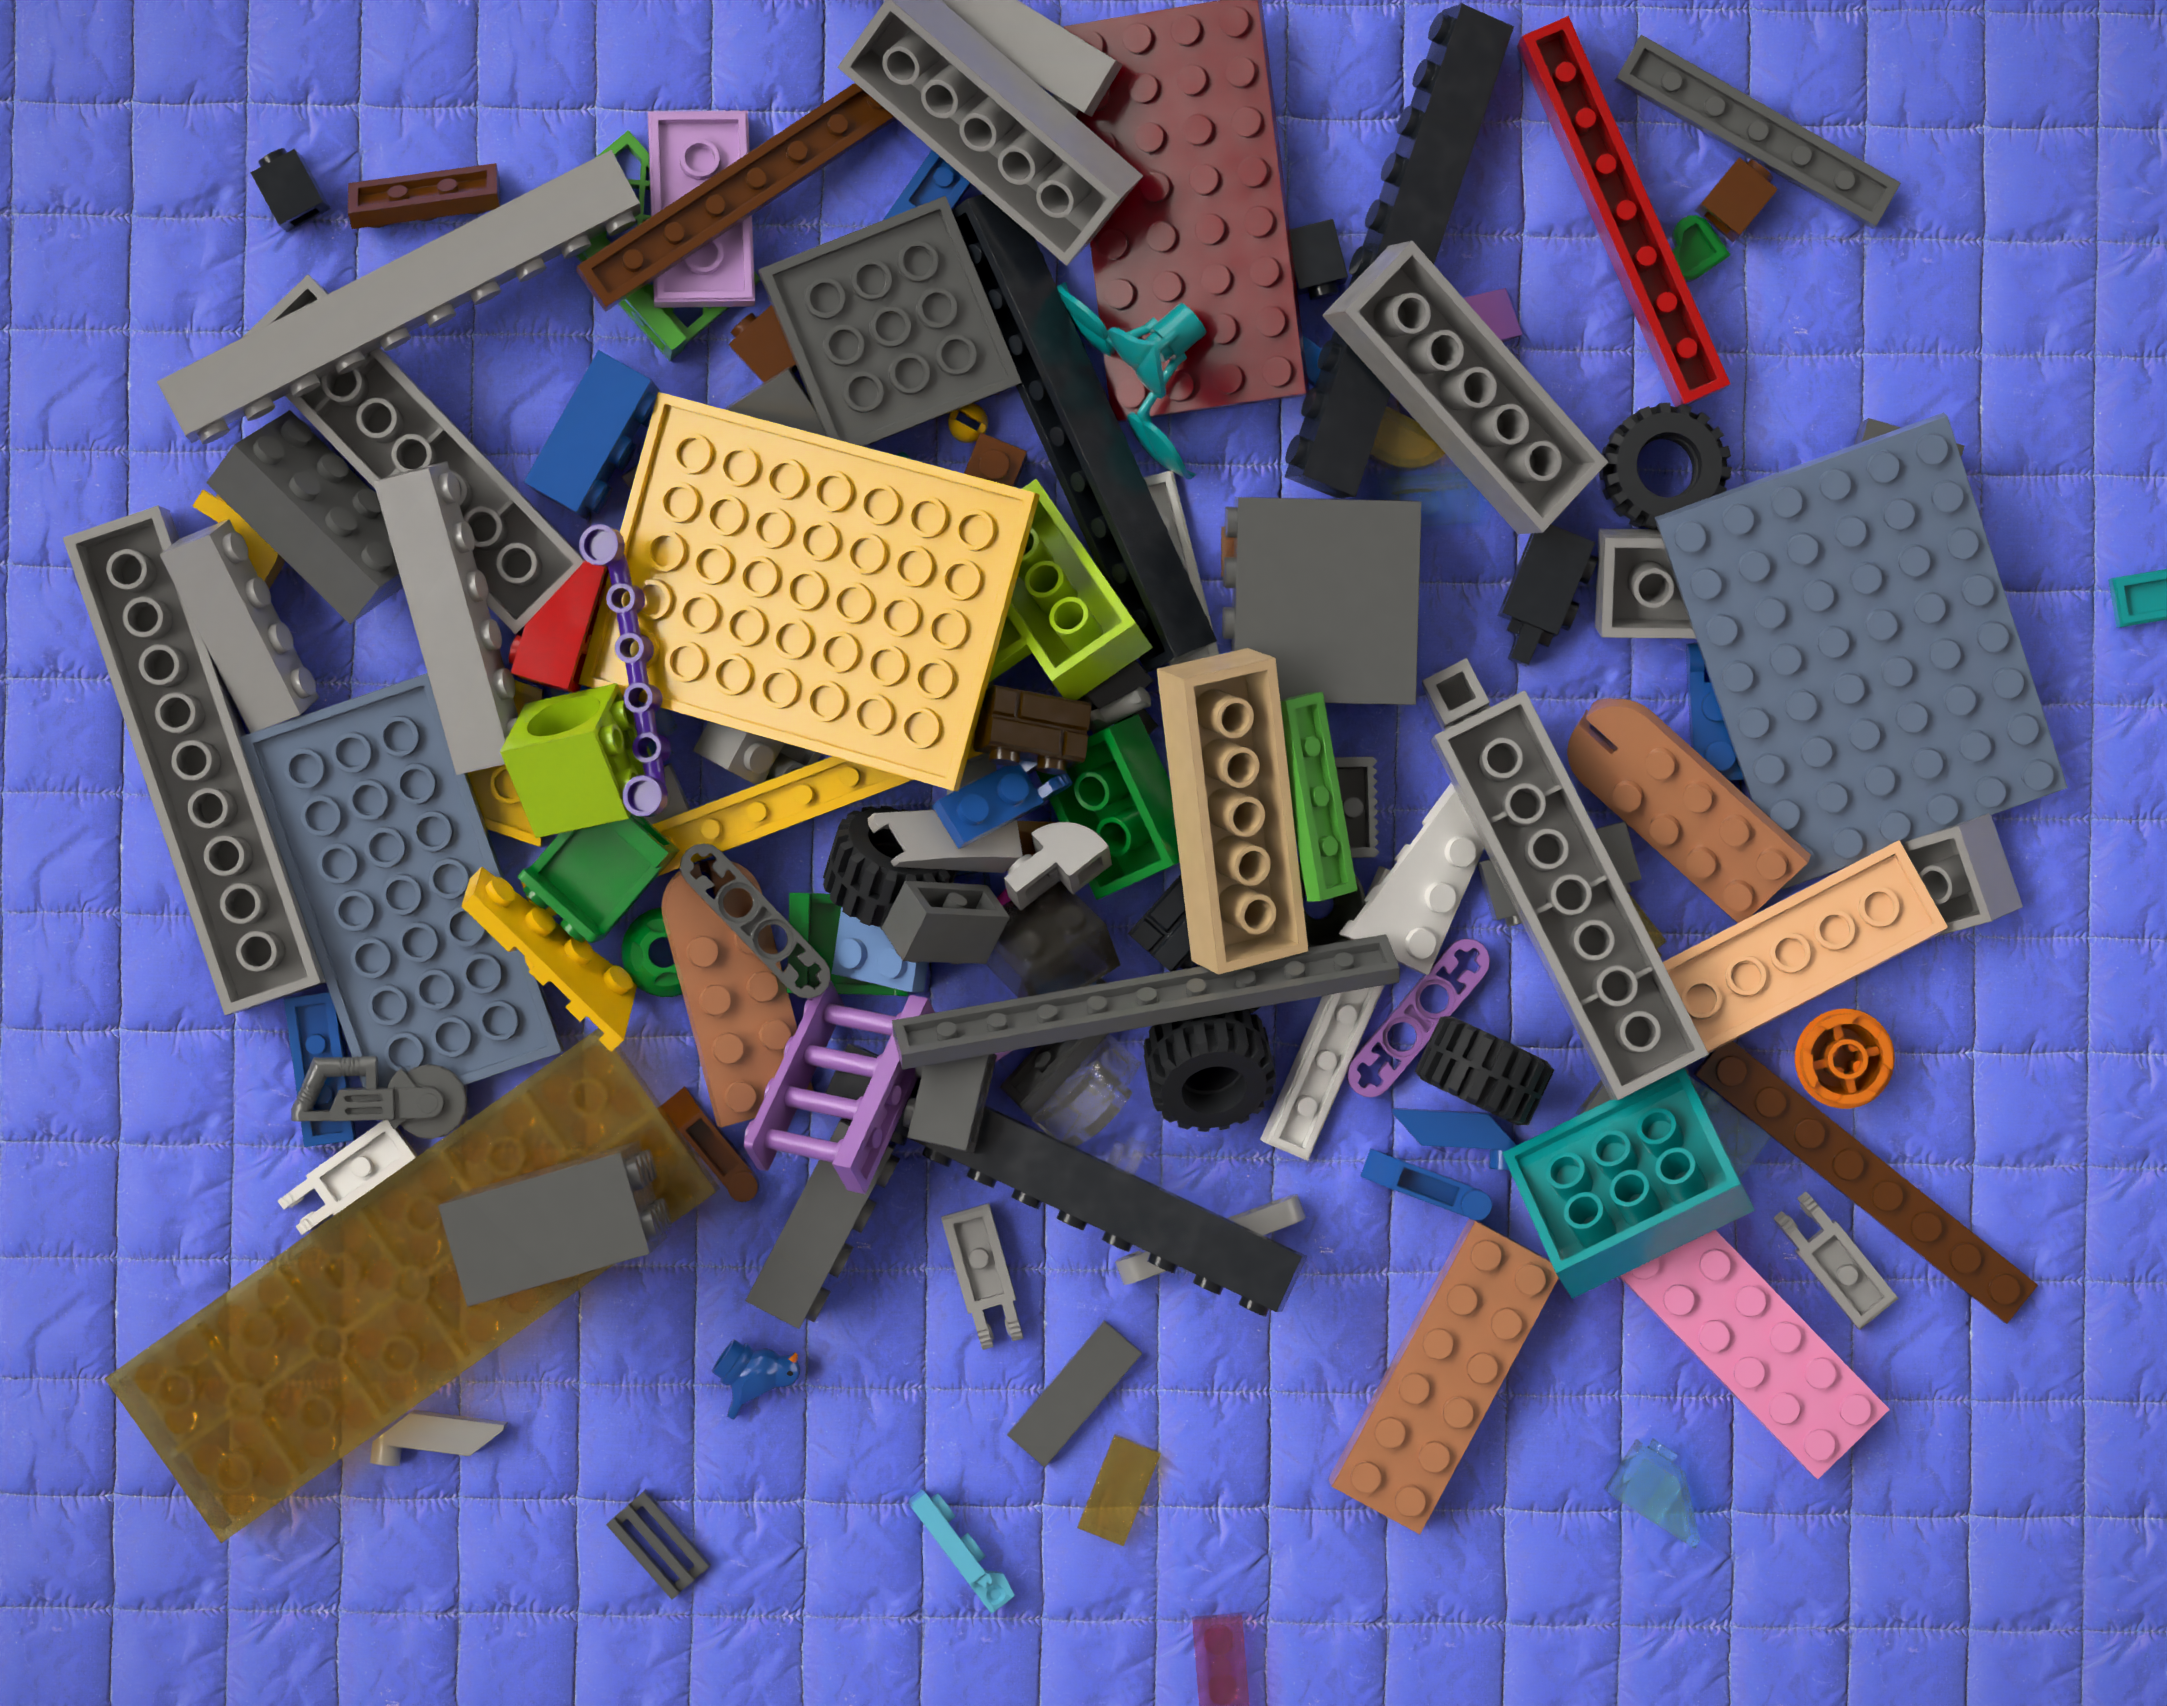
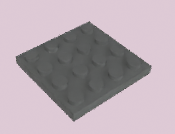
M946 196L778 261L758 271L826 437L866 447L1022 383Z

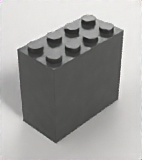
M1235 497V507H1225L1224 535L1226 538H1234L1233 557H1224L1223 587L1232 588V607H1223L1222 637L1224 639H1231V652L1249 648L1276 658L1280 700L1311 692H1323L1325 703L1416 705L1421 501Z
M639 1141L464 1191L438 1205L467 1307L650 1254L667 1238L665 1231L672 1227L667 1203L664 1198L656 1200L651 1182L658 1178V1173L651 1150L642 1151Z

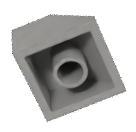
M1989 813L1905 842L1903 848L1948 926L1946 931L1937 936L1991 922L2023 907L1996 827Z

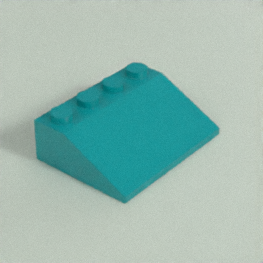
M1685 1067L1619 1100H1609L1502 1152L1551 1264L1572 1299L1755 1211Z

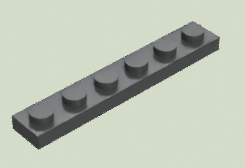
M1640 35L1614 80L1872 229L1879 223L1901 184L1643 35Z

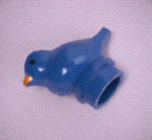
M733 1339L712 1369V1373L721 1378L720 1382L722 1384L731 1385L732 1401L727 1417L734 1420L746 1402L774 1388L787 1387L794 1384L800 1374V1366L797 1361L798 1354L794 1352L791 1355H779L774 1350L767 1348L754 1351L748 1343L743 1345Z

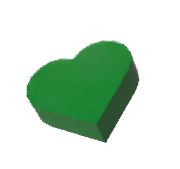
M1689 215L1682 218L1673 229L1672 241L1675 248L1672 252L1686 282L1699 278L1730 256V253L1710 224L1702 217Z

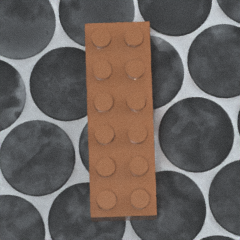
M1468 1219L1328 1480L1331 1487L1410 1530L1421 1534L1559 1279L1549 1259L1479 1221Z

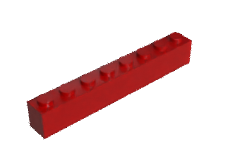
M1569 16L1523 35L1516 47L1674 406L1678 407L1681 404L1688 406L1722 391L1730 385V381Z

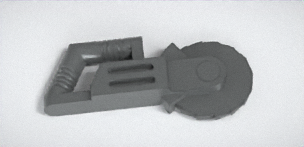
M377 1056L314 1057L304 1078V1083L300 1087L297 1099H295L291 1108L292 1121L388 1120L393 1129L401 1124L404 1130L416 1137L434 1139L446 1136L458 1127L465 1116L468 1099L464 1085L456 1074L443 1066L426 1064L414 1067L408 1072L402 1067L392 1077L387 1087H379ZM366 1076V1087L341 1088L331 1109L313 1110L327 1077Z

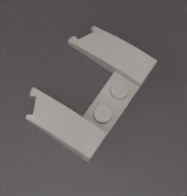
M993 680L988 683L987 689L994 686ZM984 753L967 760L960 788L997 770L996 764L989 762L990 754ZM946 789L947 795L954 792L952 790ZM935 810L873 813L867 818L868 826L873 833L882 829H891L904 852L890 861L893 867L1004 873L1023 856L1017 820L958 849Z

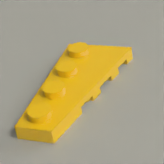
M481 867L469 879L461 907L508 952L518 949L524 955L525 962L530 969L529 973L543 986L551 981L571 1001L565 1008L580 1022L587 1016L604 1033L598 1040L612 1052L625 1038L637 985L633 982L631 976L622 967L611 964L595 952L586 940L582 943L570 936L561 925L554 921L545 909L531 904L515 892L506 880L495 877L485 868Z

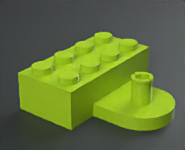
M1035 479L1022 488L1023 490L1037 493L1040 497L989 682L1033 653L1061 695L1066 699L1078 700L1153 647L1041 484Z

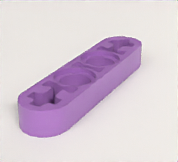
M1463 938L1449 945L1434 962L1429 975L1424 974L1357 1052L1346 1074L1348 1084L1356 1093L1364 1097H1375L1384 1093L1428 1043L1440 1017L1451 1016L1487 973L1490 963L1488 951L1481 943L1476 940ZM1473 948L1478 953L1474 961L1479 967L1474 973L1470 970H1464L1458 976L1456 981L1463 983L1464 987L1457 993L1449 981L1438 977L1436 973L1443 966L1445 971L1451 974L1459 963L1457 958L1454 957L1456 951L1460 949L1461 951L1468 952ZM1432 984L1442 986L1448 994V1003L1445 1009L1438 1013L1425 1011L1420 1002V995L1423 989ZM1399 1022L1410 1024L1416 1033L1415 1043L1405 1051L1393 1049L1388 1042L1390 1028ZM1379 1042L1387 1054L1399 1059L1400 1062L1392 1069L1391 1065L1386 1061L1377 1073L1382 1078L1380 1084L1375 1086L1368 1083L1361 1087L1357 1083L1361 1078L1357 1068L1362 1062L1371 1066L1380 1057L1379 1054L1371 1051L1375 1044Z

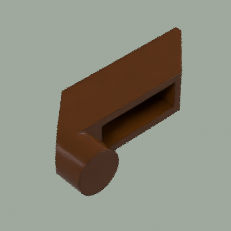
M684 1086L662 1104V1107L680 1133L728 1189L730 1196L738 1202L750 1201L759 1190L757 1175L738 1149Z

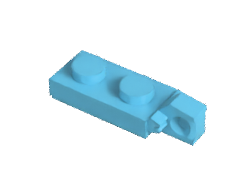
M921 1489L908 1499L910 1501L908 1504L991 1614L1015 1596L1002 1572L989 1571L980 1566L978 1562L986 1556L969 1533L959 1538L950 1526L949 1522L956 1516L939 1493L929 1498L925 1491Z

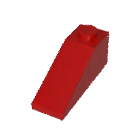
M585 560L525 624L522 636L517 635L512 642L509 652V663L513 664L510 673L523 680L564 692L574 693L580 691L582 685L579 684L606 588L605 585L609 574L608 567L597 566Z

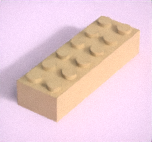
M1245 648L1158 668L1157 677L1191 961L1219 975L1308 952L1276 658Z

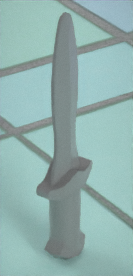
M1139 686L1135 691L1100 709L1091 711L1088 731L1091 730L1093 734L1098 733L1118 721L1150 707L1151 698L1149 693Z

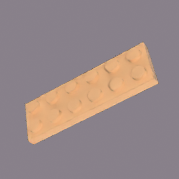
M1900 840L1671 957L1664 961L1663 964L1708 1053L1941 934L1947 930L1948 926Z

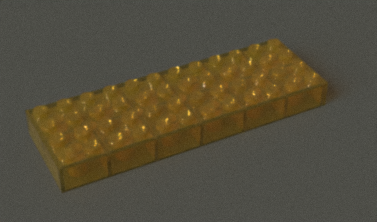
M599 1028L104 1378L221 1543L613 1266L609 1265L467 1307L438 1205L464 1191L636 1141L640 1142L642 1151L650 1149L658 1173V1178L651 1182L656 1200L660 1198L665 1199L672 1223L720 1189L621 1047L618 1045L611 1052L598 1040L604 1034Z

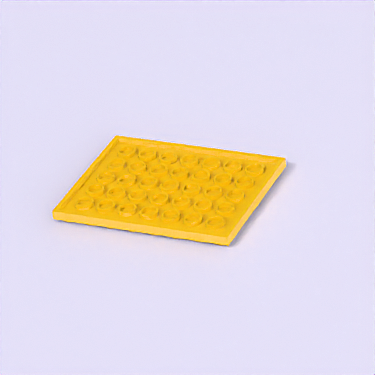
M658 392L620 533L625 542L624 554L628 562L632 585L639 587L645 595V605L637 616L641 635L647 636L654 646L653 656L646 663L649 684L656 686L662 694L661 708L952 791H959L1040 495L1031 491ZM608 574L606 588L597 614L579 684L596 688L617 683L624 697L629 683L625 662L621 661L615 652V644L620 637L617 614L609 608L606 600L608 590L612 587L610 574ZM628 591L621 598L623 607H626L630 602V593ZM634 641L630 646L632 657L636 656L639 651L637 641ZM643 690L639 695L638 701L646 703L648 695Z

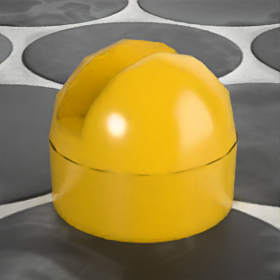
M970 404L950 412L948 418L949 430L953 437L960 442H977L980 432L985 434L987 431V415L978 404ZM961 412L981 423L978 430L976 431L955 420L958 413Z

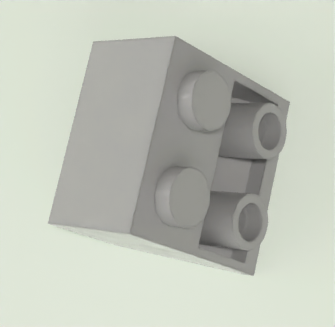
M708 721L693 749L697 754L755 785L816 763L822 754Z

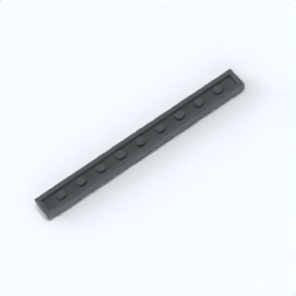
M1384 934L1309 947L1308 952L1219 975L1200 966L892 1020L893 1037L901 1066L904 1070L1398 983L1400 967L1388 937Z

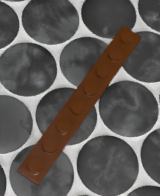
M854 83L577 265L576 272L606 312L895 121L896 118Z
M1734 1041L1710 1052L1693 1075L2002 1322L2008 1324L2038 1286V1284Z

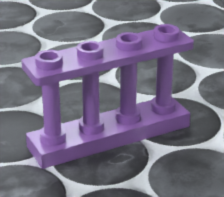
M830 981L824 993L814 998H808L804 1006L803 1018L797 1031L786 1043L784 1058L775 1077L770 1079L766 1086L764 1101L755 1120L748 1124L745 1131L744 1148L756 1168L768 1171L777 1151L832 1162L833 1167L848 1191L866 1194L918 1079L915 1077V1068L902 1069L893 1037L892 1020L935 1013L929 999L910 995L903 1011L898 1013L897 1016L844 1006L832 981ZM836 1025L891 1036L883 1054H880L877 1058L826 1048ZM817 1067L871 1077L864 1096H861L858 1100L806 1090ZM797 1108L852 1120L844 1139H841L838 1143L787 1132Z

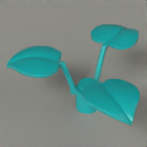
M1067 282L1061 283L1057 287L1058 292L1074 326L1093 347L1107 356L1114 354L1115 348L1122 360L1132 367L1138 379L1150 391L1137 414L1131 412L1127 415L1131 430L1140 445L1156 462L1166 469L1172 470L1173 473L1186 479H1192L1196 474L1186 469L1172 442L1152 423L1150 409L1157 398L1162 399L1166 395L1165 385L1178 365L1187 359L1184 352L1206 335L1202 322L1189 307L1180 303L1159 321L1153 317L1145 325L1128 332L1116 327L1107 330L1103 322L1092 310L1068 292ZM1148 333L1151 334L1145 340L1138 339L1139 337L1146 335ZM1170 358V362L1163 371L1161 361L1166 362Z

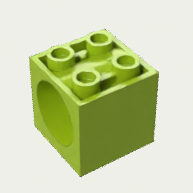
M617 683L525 703L500 750L501 756L536 838L629 819L631 813L624 805L623 790L629 780L636 776L644 775L642 762L634 756L632 751L633 742L638 736L635 729L634 712L626 707ZM647 746V752H648L649 756L651 757L652 755H651L650 749H649V747Z

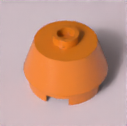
M1835 1009L1819 1015L1805 1027L1796 1045L1795 1067L1801 1084L1814 1099L1830 1107L1850 1109L1871 1102L1886 1088L1894 1070L1895 1053L1889 1034L1875 1018L1859 1010Z

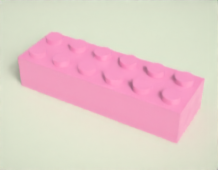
M1716 1230L1618 1276L1816 1479H1819L1890 1410Z

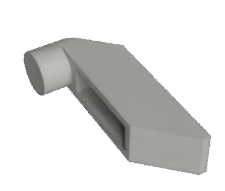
M413 1410L372 1442L370 1463L384 1466H400L402 1448L471 1456L507 1427L508 1422Z

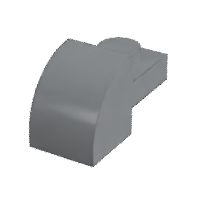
M1467 658L1422 680V687L1442 731L1490 708V701Z
M1071 822L1048 824L1031 833L1036 854L1033 856L1027 854L1019 858L1009 868L1008 875L1004 878L1008 897L1020 911L1059 881L1073 895L1112 865L1109 846L1096 832L1083 825Z

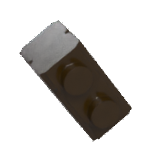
M994 685L988 688L985 693L975 730L973 749L975 752L990 754L989 762L993 764L1017 766L1020 760L1037 763L1036 770L1039 772L1054 775L1066 774L1067 768L1069 769L1084 763L1086 759L1087 731L1090 724L1091 705L1087 702Z

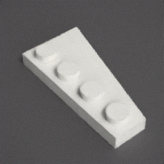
M1452 782L1422 821L1423 828L1410 845L1405 844L1394 860L1397 863L1381 884L1376 883L1364 899L1367 902L1354 921L1349 920L1339 933L1351 940L1386 934L1397 962L1426 975H1429L1484 850V846Z

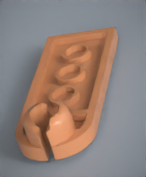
M1600 699L1593 702L1589 711L1586 709L1583 717L1575 726L1568 742L1567 755L1569 765L1577 779L1737 923L1751 917L1808 864L1811 857L1808 851L1644 705L1627 699Z
M716 859L699 861V864H694V868L690 873L695 879L702 875L701 871L707 873L710 876L711 882L715 885L712 887L715 896L721 886L735 879L729 870L726 871L723 878H720L714 872L711 866ZM732 862L762 894L761 888L751 872L742 865ZM680 870L672 877L665 888L661 906L662 917L717 1126L722 1128L756 1117L764 1101L766 1086L770 1079L775 1077L784 1058L786 1043L790 1037L795 1035L797 1025L789 994L787 993V987L690 887L681 875ZM733 888L724 896V909L732 917H743L752 908V897L745 889ZM767 925L759 933V946L766 953L776 954L778 952L771 925ZM779 961L776 963V966L782 971L781 963ZM810 1081L806 1090L814 1091Z

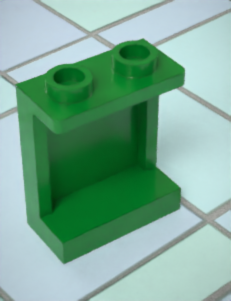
M631 813L629 819L559 833L533 865L524 868L517 877L526 885L523 891L531 901L543 909H547L548 906L551 907L563 918L560 925L570 936L582 943L585 940L595 943L603 940L680 850L644 817Z
M789 893V923L825 960L830 968V981L834 984L838 994L909 995L907 991L832 974L841 906L835 905L830 900V894ZM797 943L794 950L788 956L787 964L789 963L799 974L798 979L795 981L797 987L801 988L807 984L815 988L819 984L815 975L820 968L815 963L807 967L795 957L804 952V949Z

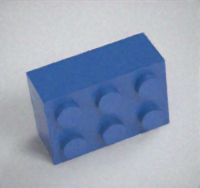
M598 350L526 476L524 483L534 491L586 520L591 511L599 514L608 501L613 489L607 484L616 468L623 471L630 462L637 448V444L633 443L632 439L640 425L649 426L657 393L660 391L659 388L648 377Z

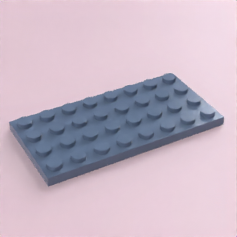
M428 673L240 737L352 1057L377 1056L379 1087H387L392 1077L402 1067L408 1072L414 1067L426 1064L443 1066L455 1073L462 1084L466 1085L564 1051L542 985L529 973L530 969L525 962L524 955L518 949L508 952L461 907L469 879L481 867L485 868L495 877L504 879L468 773L456 775ZM359 1076L362 1086L366 1087V1076Z

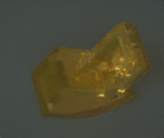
M1386 406L1369 460L1389 470L1416 472L1428 468L1444 456L1445 452L1417 421Z

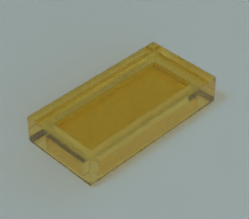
M1114 1433L1077 1528L1124 1546L1161 1452Z

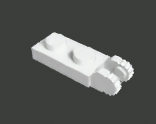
M383 1120L306 1175L307 1179L280 1198L278 1203L283 1210L288 1207L292 1208L301 1202L304 1196L315 1189L325 1205L317 1211L307 1214L296 1225L301 1235H304L332 1214L334 1216L340 1214L417 1159L418 1155L398 1127L393 1129L388 1120Z

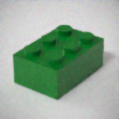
M1139 714L1089 736L1084 763L1069 769L1067 768V774L1073 782L1072 785L1049 800L1060 822L1077 823L1088 827L1096 832L1109 846L1112 865L1089 882L1096 900L1171 867L1180 861L1170 780ZM1036 770L1042 785L1057 776Z

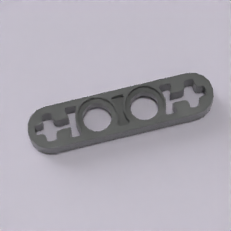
M705 843L697 844L687 849L681 858L680 870L681 875L690 887L792 993L807 999L824 993L830 983V968L813 947L719 849ZM696 853L701 857H705L709 853L715 857L716 861L711 867L720 878L724 877L727 870L735 877L734 880L721 886L714 899L707 894L706 890L715 885L704 875L695 879L690 873L694 868V864L690 859ZM733 888L745 889L752 897V908L743 917H732L724 909V896ZM767 925H779L786 932L787 943L779 953H766L759 946V933ZM797 943L804 949V952L795 957L807 967L815 963L820 968L815 975L820 983L815 988L807 984L801 988L797 987L795 981L798 979L799 974L789 963L783 972L776 966L777 962L782 961L791 954Z

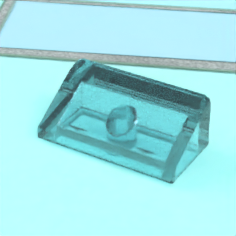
M1455 464L1376 471L1378 500L1421 501V527L1480 522L1479 490Z

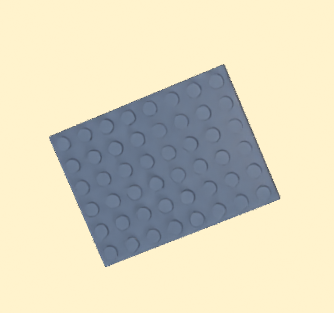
M1944 412L1654 517L1750 799L1811 854L1808 864L1790 879L1782 889L1850 866L1900 840L1904 847L1906 841L1988 813L1993 815L2068 788L1948 416Z

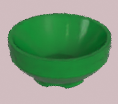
M661 907L648 910L638 916L624 934L621 945V959L624 970L628 972L637 987L648 994L658 997L682 995L675 964L662 968L655 965L650 958L649 950L651 944L658 938H668Z

